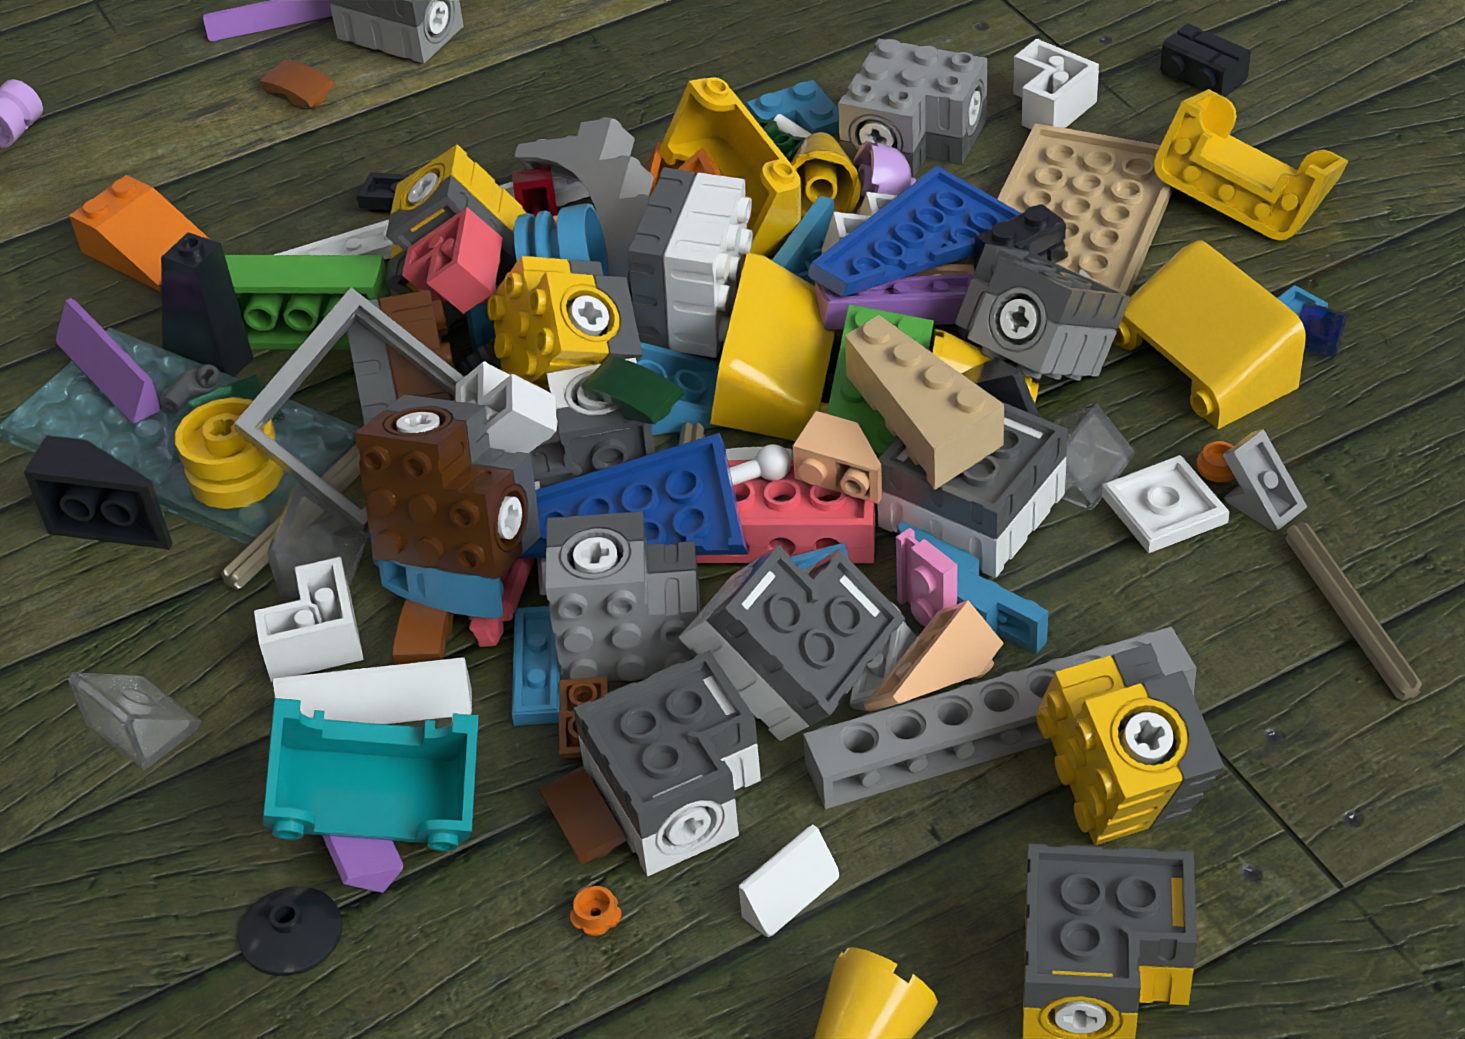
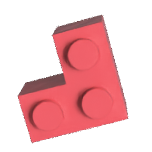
M466 207L408 247L402 276L420 291L430 290L433 300L441 299L442 303L447 300L464 314L477 304L483 305L488 302L490 296L495 293L503 238Z

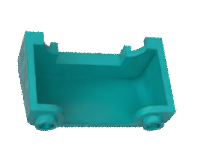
M275 698L270 730L262 821L264 827L272 830V836L279 839L296 840L302 838L303 834L419 842L427 843L428 848L437 851L456 850L458 843L469 839L472 832L478 715L453 713L452 724L439 727L438 729H435L436 720L425 719L423 728L327 720L324 719L325 711L314 710L313 718H310L301 713V700Z

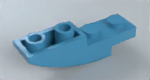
M904 521L897 526V536L911 528L915 531V539L918 542L924 539L957 564V604L969 600L996 634L1035 654L1047 643L1048 610L1040 607L1032 600L1024 599L1000 587L992 580H986L979 576V559L972 556L969 552L958 549L934 537L929 532L920 530Z
M370 533V540H371V547H372L373 538H372V533ZM373 558L374 565L378 566L380 570L382 586L401 597L455 614L494 619L503 616L501 596H503L504 587L500 577L490 579L481 577L478 574L471 573L466 575L441 571L440 568L435 567L423 568L400 564L399 561L389 560L387 562L374 560Z

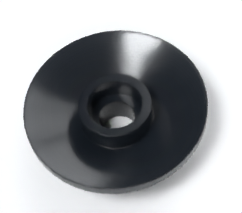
M302 886L279 889L258 900L248 910L239 928V946L246 961L262 973L273 976L300 974L321 964L334 951L342 934V917L333 899L320 890Z

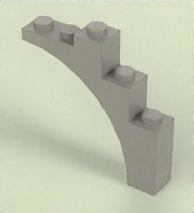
M602 117L599 120L581 122L577 136L568 135L565 138L551 140L538 139L536 142L518 144L514 158L528 169L551 166L552 177L575 180L583 183L587 188L602 226L608 256L609 276L627 277L633 303L628 250L631 242L634 240L642 216L647 209L651 197L649 193L654 176L641 165L638 159L630 156L635 138L622 128V125L617 120Z

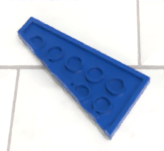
M936 166L811 263L808 277L822 284L827 290L844 297L975 255L976 236L991 229L997 223L1005 222L1021 214V212L941 167Z
M720 434L707 436L536 490L541 537L522 553L518 559L546 558L547 518L641 511L644 514L647 544L664 543V545L678 544V542L695 541L696 555L748 554L726 449Z

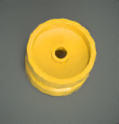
M234 397L213 400L195 408L182 419L176 429L175 446L179 458L184 465L188 486L194 497L209 507L231 509L248 506L264 499L276 489L284 475V469L236 432L235 422L253 402L252 400ZM270 419L261 431L276 442V433L272 419Z

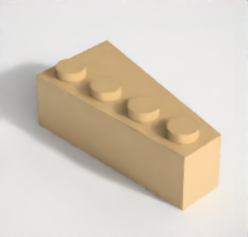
M878 315L845 335L847 377L873 411L878 410L881 413L889 432L893 436L898 435L905 444L907 455L913 463L922 466L927 473V481L934 490L1004 445V404L886 319Z

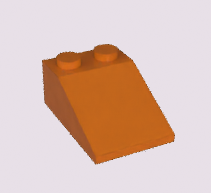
M128 175L115 181L106 190L93 199L88 200L82 207L69 215L82 253L159 292V282L162 281L161 257L187 232L209 239L153 187Z

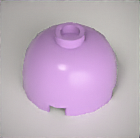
M865 141L860 146L853 164L860 165L858 170L861 180L860 199L850 214H860L866 192L898 196L916 182V179L911 177V168L905 156L896 148Z

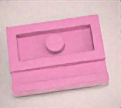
M911 528L896 536L897 601L901 605L906 602L910 603L911 613L921 625L926 627L939 610L957 604V564L924 539L918 542L915 539V531Z

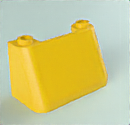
M715 77L689 81L658 153L668 165H673L676 160L686 162L700 148H703L712 156L722 176L745 179L746 197L752 200L750 218L748 223H746L747 229L752 230L753 233L750 253L765 257L776 255L801 221L800 176L725 81ZM745 254L741 256L742 262H745Z
M1208 89L1182 101L1155 156L1154 168L1157 176L1170 186L1271 239L1278 241L1287 240L1297 234L1339 180L1348 163V160L1323 149L1308 154L1302 161L1299 169L1296 170L1230 135L1237 116L1234 105L1227 98Z
M1202 240L1183 247L1130 296V301L1119 328L1115 329L1117 332L1113 342L1117 346L1131 351L1138 348L1142 344L1143 339H1145L1191 378V406L1197 415L1204 417L1216 429H1220L1299 388L1306 341L1305 329L1299 316Z
M747 252L719 364L710 424L796 441L816 411L827 414L829 403L821 402L834 335L842 337L844 329H825L821 321L814 285L763 255Z

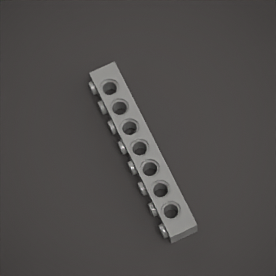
M1172 627L1154 632H1145L1127 640L1109 645H1100L1089 651L1065 658L1052 659L1041 665L1020 671H1011L1000 677L972 685H963L952 691L927 698H918L907 704L879 712H870L859 718L835 725L822 726L817 730L804 733L805 765L824 808L828 809L1052 742L1051 738L1045 739L1042 736L1037 724L1036 711L1039 710L1040 702L1056 671L1109 655L1112 657L1113 654L1151 643L1164 675L1183 670L1194 696L1197 667Z

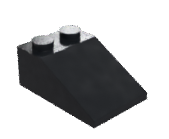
M45 436L24 470V474L48 534L170 549L173 543L151 480L88 440Z

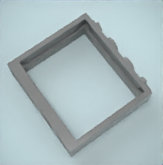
M351 287L237 419L235 428L239 435L364 532L368 527L366 505L362 510L261 430L355 320H358L455 398L453 401H456V384L464 376Z

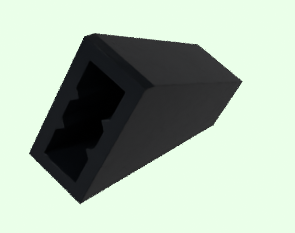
M187 232L161 257L163 357L166 361L189 369H197L206 364L213 365L220 372V380L229 383L254 357L222 244Z

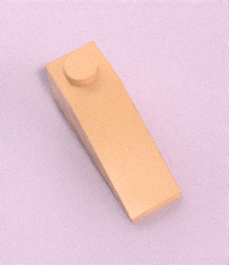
M969 600L941 609L865 702L864 706L869 712L911 700L969 678L977 680L993 667L994 661L992 658L1004 643Z

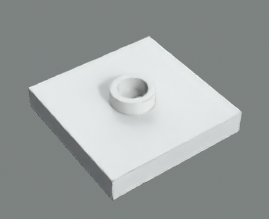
M1181 455L1102 484V497L1148 553L1224 525L1229 520V510Z

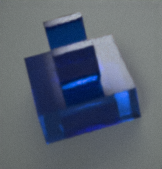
M1304 303L1299 316L1306 334L1304 349L1331 357L1337 355L1348 314L1313 303Z

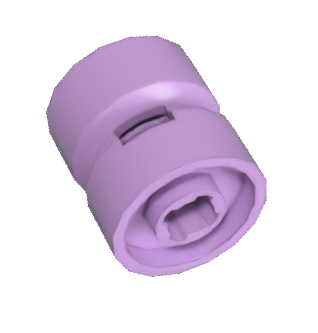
M15 79L7 80L0 86L1 148L11 146L43 112L42 101L37 93L24 82Z

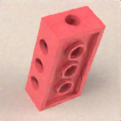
M728 460L729 468L751 460ZM791 460L790 470L782 479L770 481L760 476L733 485L748 554L696 555L697 563H752L778 545L792 557L845 543L849 560L852 563H874L876 503L795 479L794 460Z

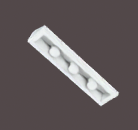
M465 657L273 678L275 698L301 700L300 711L303 715L313 718L314 710L325 711L324 719L394 724L425 719L449 718L453 716V713L471 714L472 688Z

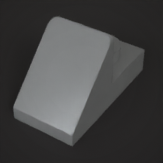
M1264 429L1251 432L1223 454L1239 483L1238 487L1224 497L1225 501L1271 531L1279 530L1307 508L1305 501Z

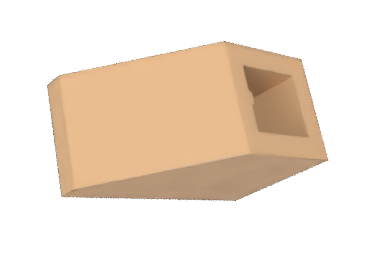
M816 411L793 445L795 479L879 504L882 499L881 463L859 424Z

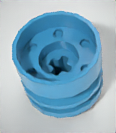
M585 203L561 208L558 213L557 224L548 211H540L536 218L530 213L517 217L514 228L516 261L521 256L567 259L568 261L601 262L603 276H609L605 238L598 214L593 205Z

